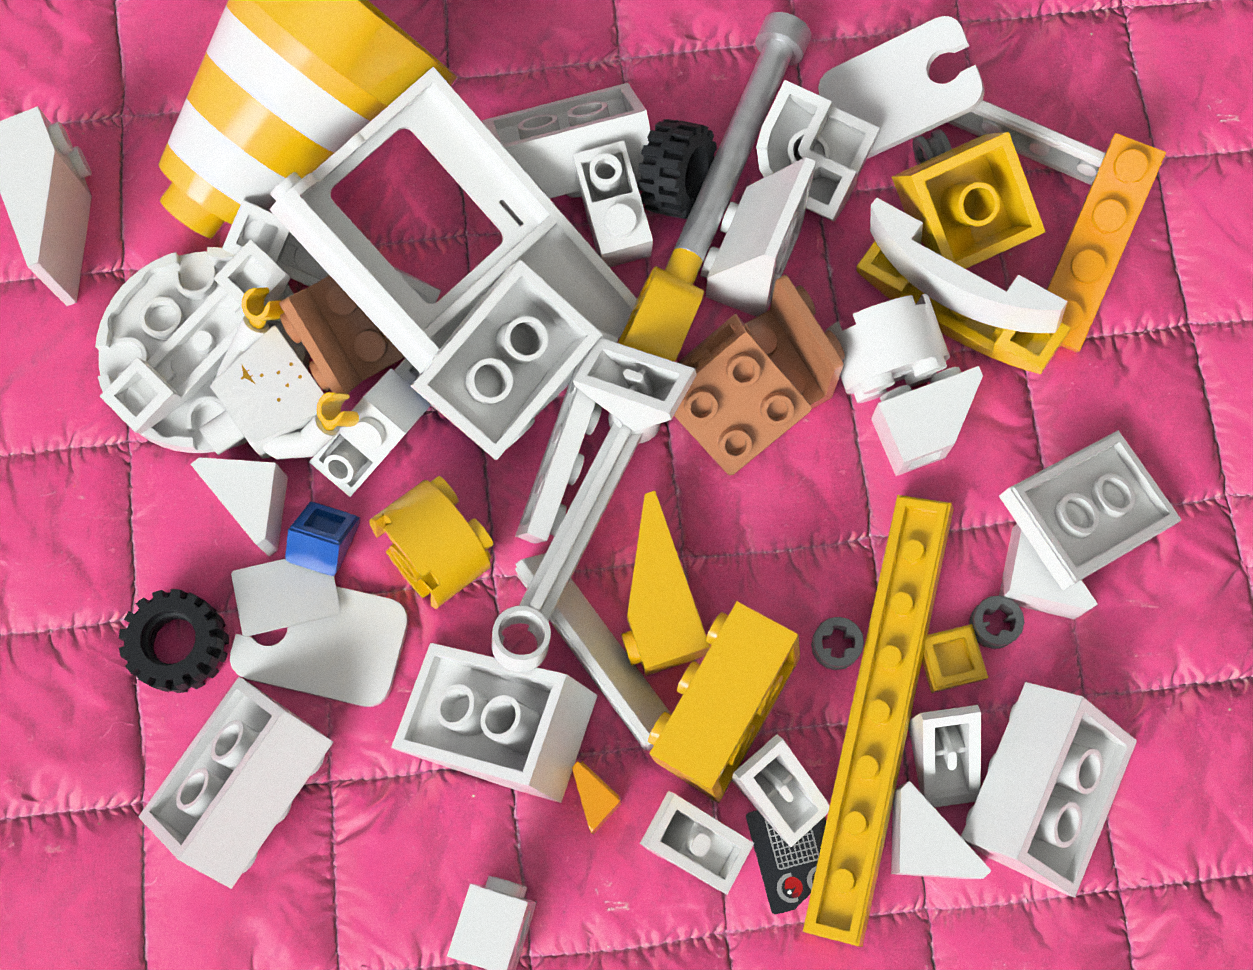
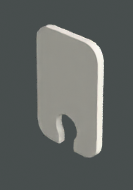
M941 16L928 21L830 69L823 75L818 86L819 96L831 100L833 107L880 127V133L867 159L971 112L982 102L985 89L976 65L961 71L954 80L945 84L935 83L930 79V65L936 57L947 52L956 53L969 47L963 28L956 19L949 16Z
M336 586L341 607L339 615L290 626L287 628L285 637L279 643L272 646H263L258 644L252 637L236 634L230 652V663L237 675L247 680L363 707H374L384 702L391 692L408 629L409 617L405 608L393 599Z

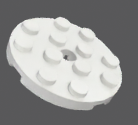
M207 247L208 251L180 256L177 252H174L141 268L120 287L104 312L96 337L95 347L99 350L100 371L98 380L103 392L137 357L147 362L220 286L213 278L235 256L234 254L219 247ZM286 285L278 300H283L294 294L288 285ZM281 319L267 321L270 328L276 325L308 370L310 355L303 343L297 344L290 338L283 327ZM217 374L180 407L139 435L161 447L186 453L215 452L199 428L226 410L210 387L217 378ZM243 438L242 440H240L228 449L242 445L248 441L246 440V438Z

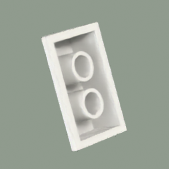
M629 83L482 120L483 124L549 199L565 194L569 197H582L573 154L623 140L635 180L638 182L641 179V173H638L639 163H643L644 158L641 152L644 145L648 146L647 136L651 130L647 110Z
M239 676L141 812L139 818L179 861L232 889L241 874L253 865L258 850L276 824L280 823L287 816L292 801L305 782L319 770L324 761L325 754L333 744V741Z
M1025 682L1018 701L1011 709L1009 723L999 747L990 759L988 773L976 802L968 812L966 826L961 838L988 858L1075 898L1137 740L1083 696Z

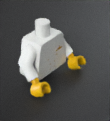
M269 288L249 289L242 298V309L245 316L217 371V378L210 386L226 410L201 426L199 430L218 455L243 438H246L262 459L271 456L275 459L313 457L337 435L340 426H355L359 422V415L356 411L341 412V406L344 401L349 399V394L332 392L324 394L276 325L272 328L269 327L267 321L280 319V315L284 313L279 304L282 300L269 301L264 306V299L269 294Z

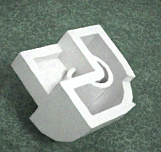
M784 80L761 127L756 146L759 170L765 178L805 157L815 160L816 165L806 209L836 221L857 184V178L880 133V127L833 107L831 100Z

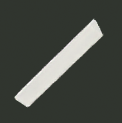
M982 100L979 106L971 112L947 122L979 137L984 134L1009 131L1016 153L1092 185L1105 155V152L985 100Z
M545 554L521 559L515 564L518 578L526 589H528ZM570 579L550 618V622L641 747L649 751L654 745L648 742V738L656 721L664 711L669 714L671 713L636 665L631 666L627 653L574 581Z

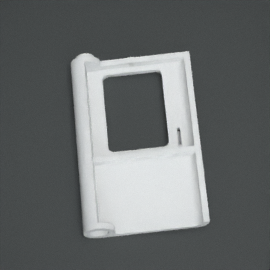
M434 67L355 134L315 171L302 179L296 172H293L270 193L276 200L270 211L419 373L423 371L455 329L503 272L519 260H522L598 330L620 338L637 301L632 292ZM400 129H408L414 133L500 230L503 238L502 243L438 302L433 304L426 303L334 203L330 194L335 185ZM574 369L535 416L569 385ZM534 417L524 427V429L519 433V435L513 440V442L508 446V448L512 444H514L533 425V423L535 422Z

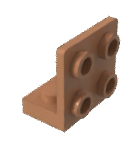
M785 274L775 281L770 310L750 320L745 325L749 328L759 346L809 402L812 410L833 397L844 366L842 360L845 358V354L834 333L830 330L824 332L813 316L816 314V310L808 292L801 285L795 288L789 277Z
M330 275L279 302L284 311L280 315L283 327L295 343L302 342L313 360L309 363L311 373L318 385L326 392L331 390L332 393L348 394L363 380L405 357Z
M736 313L677 362L695 368L697 375L674 416L728 475H734L811 411L809 402L759 346L749 328Z

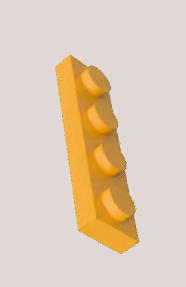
M1117 133L1113 135L1046 289L1067 301L1062 323L1071 327L1060 346L1074 352L1081 350L1165 157V151Z

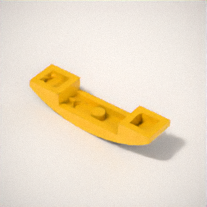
M874 241L856 266V271L891 300L912 295L916 304L921 295L924 294L897 271L885 257L876 241ZM930 298L939 327L944 335L993 359L1038 374H1042L1071 327L1062 322L1055 333H1030L998 328L963 316Z

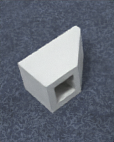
M624 140L573 154L585 212L597 254L609 267L650 257L653 238Z
M979 366L961 372L960 367H952L934 375L930 379L931 384L912 390L910 385L900 386L880 397L881 402L877 404L871 420L896 476L946 458L956 442L982 380L983 374Z
M391 368L352 410L358 413L359 422L352 427L340 426L337 435L309 463L351 497L431 404Z

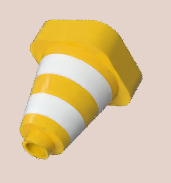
M228 0L158 165L161 171L172 181L160 198V202L175 218L187 227L207 238H213L224 222L233 224L243 200L270 210L276 202L270 193L285 178L296 172L302 179L315 171L432 67L440 73L450 86L457 79V76L369 0Z

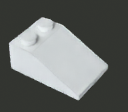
M37 106L0 121V194L27 267L66 306L77 303L92 199L85 177L92 175L83 152L79 146H72L60 122L51 124Z
M805 157L747 186L739 204L730 202L720 228L721 232L726 233L720 249L713 246L710 248L702 267L701 276L707 278L706 298L756 317L767 312L772 301L775 281L782 276L801 232L816 165L815 160Z
M519 260L508 267L477 302L411 384V387L493 459L497 460L603 334L522 260Z
M430 643L391 748L517 791L561 803L598 695L567 674L537 667L526 672H515L504 668L494 657Z

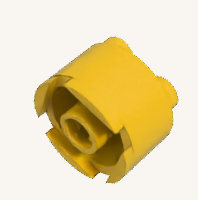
M441 476L436 477L431 482L423 480L369 520L370 526L377 538L386 532L393 544L385 552L396 568L422 598L431 593V606L435 609L490 569V559L492 558L488 549L494 545L488 532L475 518L467 522L455 505L459 503V500L453 489Z

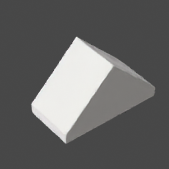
M600 337L592 347L574 377L573 382L575 387L633 431H638L671 420L697 373L695 368Z
M202 457L192 462L190 465L253 542L269 557L274 554L279 547L288 476L274 462Z
M1016 524L1012 528L999 596L1010 598L1020 607L1074 620L1098 605L1082 580L1062 590L1019 525Z
M973 705L919 713L910 720L909 733L920 793L933 807L976 802L981 790V711L979 706Z
M778 734L733 773L732 782L790 847L829 812V803L786 742Z
M910 781L900 785L895 790L892 811L891 874L973 880L984 879L992 871Z

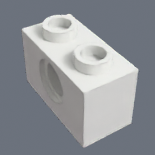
M488 876L486 885L470 884L447 957L487 970H516L537 904L536 901L524 898L527 887L492 876Z

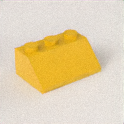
M738 601L729 615L721 612L713 622L706 637V642L711 645L701 664L693 661L686 669L677 688V692L683 696L672 715L666 711L661 714L648 738V742L654 745L649 754L657 764L717 803H720L732 781L733 773L743 762L800 660L799 634Z

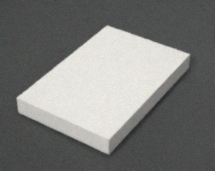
M1119 430L1009 487L999 495L1062 590L1074 585L1182 520Z

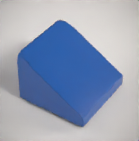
M309 502L288 529L286 560L292 564L334 576L341 567L360 523V517L322 504Z

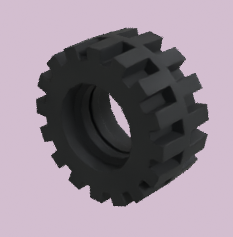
M663 119V122L659 121L655 124V131L651 130L647 136L648 146L644 145L641 152L644 156L643 163H639L638 173H641V179L638 181V190L643 191L640 197L647 211L676 218H688L714 160V153L717 150L716 142L712 141L714 134L712 130H708L709 127L671 119Z
M171 589L170 593L159 590L152 593L153 598L151 600H147L144 597L135 603L139 608L137 612L133 614L128 611L124 618L125 621L129 622L127 629H120L119 639L124 641V646L119 648L120 656L127 660L128 664L125 667L128 671L135 675L138 680L153 688L176 693L187 692V689L191 687L198 689L205 685L203 680L208 676L214 678L219 672L216 669L219 661L225 662L228 654L223 651L224 645L229 644V635L224 632L223 628L226 624L223 618L216 612L217 610L198 596L179 589ZM172 620H186L192 624L195 630V643L192 651L185 659L178 663H163L154 652V641L157 633L166 623Z

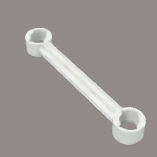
M609 412L608 422L610 430L519 606L503 611L494 623L492 652L496 660L504 668L515 672H526L538 667L546 658L551 637V629L548 622L638 444L651 440L658 433L661 423L633 431ZM513 624L529 625L528 631L537 640V649L525 655L511 653L503 646L505 637L501 632Z

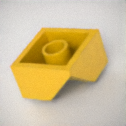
M1009 131L984 134L892 176L905 213L923 222L921 241L924 246L965 269L1046 232Z

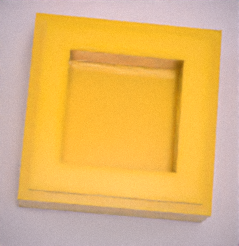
M972 624L927 635L922 663L931 693L984 681L988 678Z

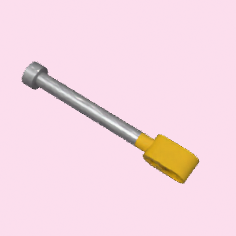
M773 12L765 17L755 40L756 47L760 52L759 58L665 270L655 266L651 271L620 336L619 344L675 362L704 295V290L693 285L787 67L788 65L798 64L802 60L811 40L810 28L800 18L785 12Z

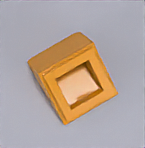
M577 761L572 770L589 830L594 835L621 805V798L583 761L581 763Z

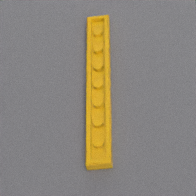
M897 495L803 932L863 947L919 679L925 641L928 635L954 510L952 503Z

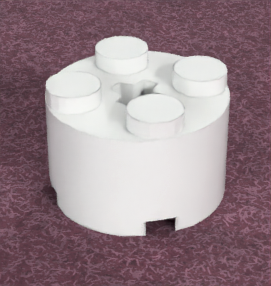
M922 294L916 304L913 296L909 295L863 309L853 314L856 325L843 331L839 321L826 329V331L830 330L834 333L843 348L845 358L842 360L844 366L840 377L846 393L854 394L857 403H864L881 397L887 393L886 388L905 379L906 384L910 385V387L926 383L938 371L947 367L946 361L950 358L928 294Z

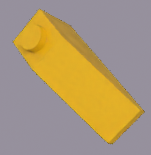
M655 491L644 494L627 613L630 631L621 634L631 666L641 663L645 676L706 656L710 649Z

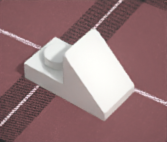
M670 791L667 792L640 842L648 851L673 863L727 895L754 845L752 841Z

